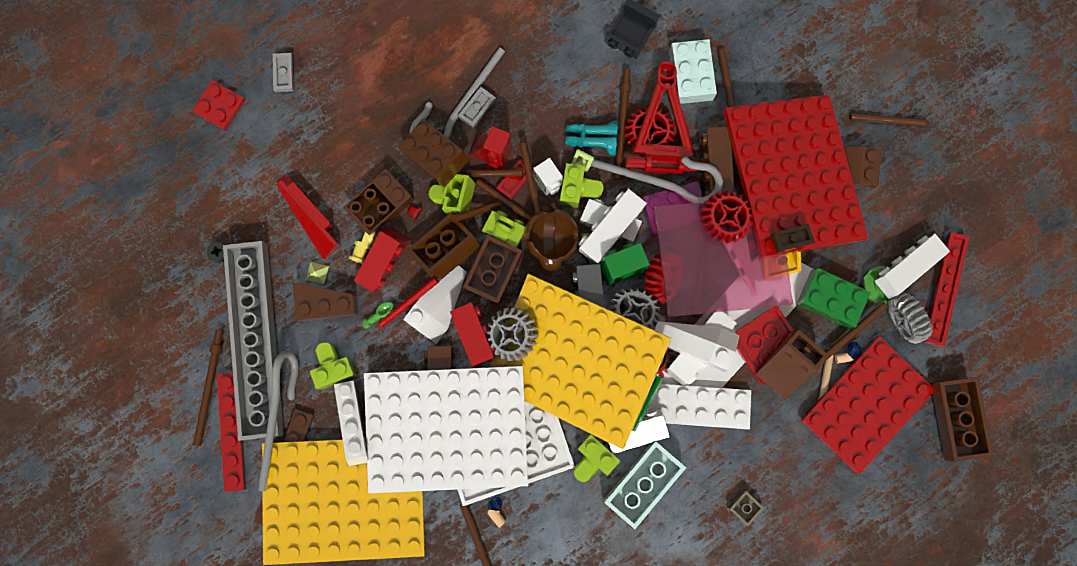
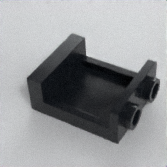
M626 0L620 15L610 32L606 34L605 42L612 49L617 48L621 50L625 56L637 59L658 24L660 15L633 0Z

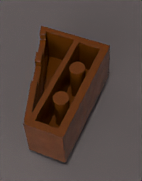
M292 282L296 321L303 323L358 316L357 297L353 294Z

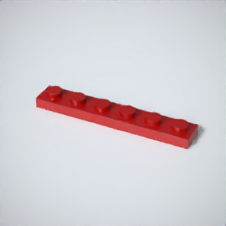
M950 232L947 235L945 246L950 252L942 258L929 313L933 333H931L927 340L923 341L924 343L945 347L969 242L968 236Z
M233 372L217 374L224 492L245 490L243 440L238 441Z

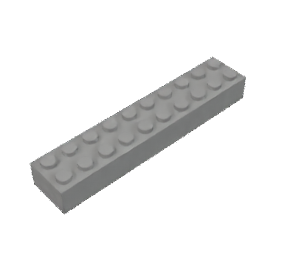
M263 241L223 245L238 441L266 438L272 397V368L277 357L268 245ZM281 393L274 437L284 436Z

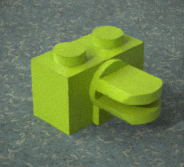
M566 163L559 205L578 208L580 197L598 199L603 192L602 182L583 178L585 166Z
M456 174L445 188L441 185H433L429 190V197L434 203L443 204L442 210L447 215L450 213L455 215L470 209L475 183L468 175Z
M492 211L482 229V234L485 236L489 235L518 248L524 237L525 224L517 219L512 221L507 218V214L501 211H497V213Z
M325 342L316 347L315 352L320 367L310 370V374L317 390L325 389L357 376L351 358L345 357L339 360L332 344Z
M589 434L577 447L585 456L575 466L574 476L580 482H587L599 469L608 476L620 460Z

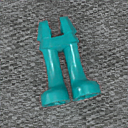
M611 121L606 125H584V123L578 125L575 123L566 126V132L579 134V137H565V144L580 148L589 146L606 148L609 155L616 156L618 121ZM586 134H603L610 137H586Z

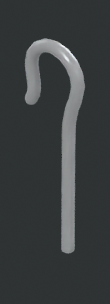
M502 48L496 51L451 114L443 133L448 139L458 115L505 53ZM431 102L425 104L423 112L412 122L410 133L422 119L425 120L430 115L432 110Z
M688 157L682 158V163L686 167L707 171L713 175L715 188L708 196L697 197L675 183L594 159L591 166L672 190L684 199L699 205H704L705 201H709L711 195L722 191L723 187L722 175L716 167L708 163L694 162Z
M290 350L279 353L272 368V397L258 491H266L280 398V369L286 358L289 359L291 365L287 398L290 401L295 398L299 365L296 355Z

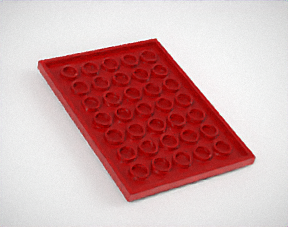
M830 95L727 107L723 110L745 199L749 200L747 207H753L749 214L754 215L751 221L754 223L752 227L760 258L855 243L869 239ZM809 224L815 243L776 253L770 236L772 233Z

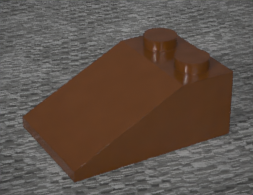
M844 146L855 189L871 191L878 187L882 149L864 146Z

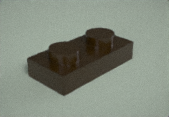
M809 224L774 232L770 235L776 253L815 243Z

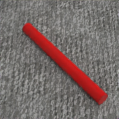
M436 277L429 280L378 322L379 326L384 328L436 286L439 280Z

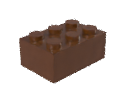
M424 119L398 146L406 157L444 188L470 160L461 148Z
M452 213L407 249L431 278L436 277L439 281L480 247L475 237L460 221L456 223L452 221Z
M487 235L464 283L463 289L499 306L523 255V251Z

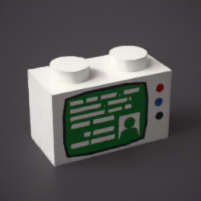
M550 158L534 168V179L545 195L549 193L553 195L561 189L563 176Z

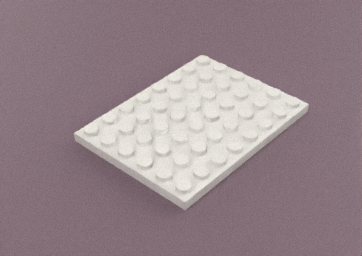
M523 366L364 373L368 493L528 486Z

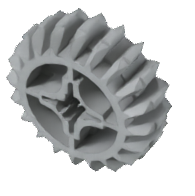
M631 287L626 291L624 289L620 290L619 294L616 293L609 302V310L621 315L620 305L623 304L625 312L622 316L655 330L661 317L659 314L660 307L656 306L657 300L652 301V294L647 296L645 295L646 290H643L641 293L638 287L634 291ZM644 312H647V315H648V322H647V323H645L644 320H643V319H644V316H643Z
M902 293L888 301L887 306L890 318L896 329L900 332V335H903L906 340L917 344L931 336V333H933L932 324L930 323L931 319L928 317L927 312H925L924 307L920 305V302L914 296H911L909 293Z
M512 307L511 310L504 308L503 312L498 311L497 316L491 317L494 323L487 324L491 330H487L486 333L490 334L491 337L487 339L488 342H492L490 348H496L495 355L501 354V359L507 358L508 361H513V359L517 361L521 360V356L523 358L527 357V352L531 353L534 351L531 346H536L537 342L533 339L538 338L539 335L534 334V330H538V327L532 326L536 320H529L531 314H524L523 309L517 311L516 307ZM509 318L518 320L512 326L505 323ZM523 329L525 331V338L522 335ZM511 331H514V338L511 337ZM512 343L520 345L516 350L507 348Z

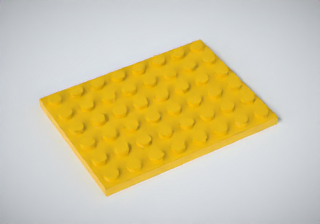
M528 274L515 307L517 311L523 309L524 314H531L529 320H536L532 326L538 327V330H534V334H538L539 337L533 339L537 342V345L531 346L534 351L531 353L527 352V357L523 358L521 356V360L517 361L515 359L513 361H508L507 358L501 359V354L495 355V359H493L490 367L523 366L524 401L606 442L625 449L672 338L534 275ZM510 318L508 324L512 326L518 320ZM523 329L522 335L525 338V331ZM511 331V337L514 338V331ZM515 343L507 346L511 350H516L520 347L519 344Z
M343 440L273 443L266 491H262L263 565L425 556L423 491L368 493L367 463L349 466L345 457ZM262 443V458L265 443Z

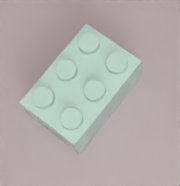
M710 40L672 43L669 55L670 62L677 69L675 85L680 103L713 101L717 92Z

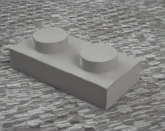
M292 53L272 54L273 90L275 92L294 91Z
M480 87L460 112L458 118L474 128L495 102L496 97Z

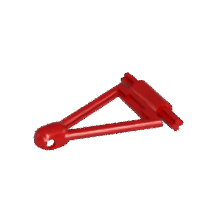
M663 62L658 67L657 84L632 152L634 154H644V157L626 156V167L643 168L644 172L682 174L683 171L701 172V170L690 169L682 163L683 157L694 158L695 153L675 85L677 69L671 62ZM664 90L668 91L682 146L645 144Z

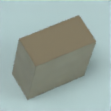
M743 490L729 505L728 509L741 522L749 526L764 507L747 491Z

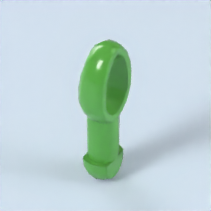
M392 302L380 304L376 309V313L363 320L362 326L366 329L372 327V324L380 318H384L394 309V304Z

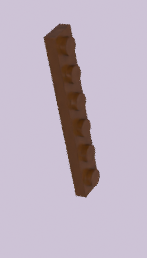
M295 409L283 442L305 441L314 415ZM263 498L254 520L255 523L263 525Z

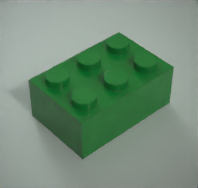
M635 242L623 246L624 249L617 252L614 249L605 253L606 256L603 257L600 269L608 287L643 274L650 264L641 243L635 245Z
M816 268L810 271L796 305L847 329L856 328L871 292Z

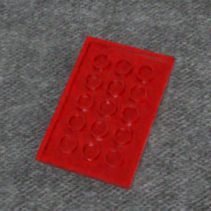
M876 336L800 421L851 470L860 475L932 395L933 387L880 336Z

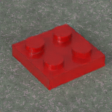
M212 80L192 111L226 131L246 100Z

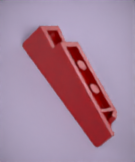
M286 174L276 183V186L322 259H326L340 247L339 243L329 233L334 226Z

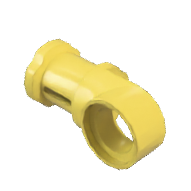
M379 230L370 236L365 232L362 242L355 241V248L349 259L363 264L368 250L371 249L379 234Z

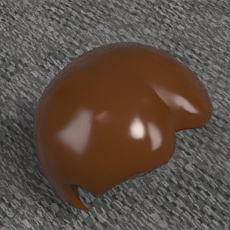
M565 211L538 212L528 220L525 226L524 238L529 251L540 261L543 269L546 271H556L562 262L571 257L578 246V227L574 219Z

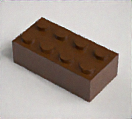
M707 127L701 139L698 140V149L702 151V157L699 158V161L716 167L723 179L721 193L725 190L731 193L734 191L732 145L728 128ZM703 171V175L700 176V186L704 188L702 197L708 196L715 188V179L707 171ZM722 202L723 205L726 204L729 208L732 206L731 204Z
M972 377L930 383L933 387L932 395L945 461L956 462L994 456L979 378Z

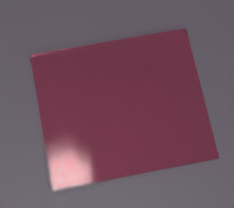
M722 202L723 205L726 204L729 208H734L731 204ZM704 203L654 207L668 317L793 305L786 254L760 258L752 226L749 227L751 231L747 234L745 233V238H739L738 242L734 243L732 241L730 244H726L724 240V242L718 243V237L714 240L711 239L712 233L706 234L707 226L702 227L705 220H701L700 217L705 215L701 212V209L705 207ZM714 211V218H715V221H716V220H717V215H716V213H715V211ZM732 212L725 217V219L722 220V222L727 220L729 216L732 214ZM738 213L737 219H738V221L740 222V217H739V213ZM720 226L721 229L728 232H732V230L728 229L726 226Z

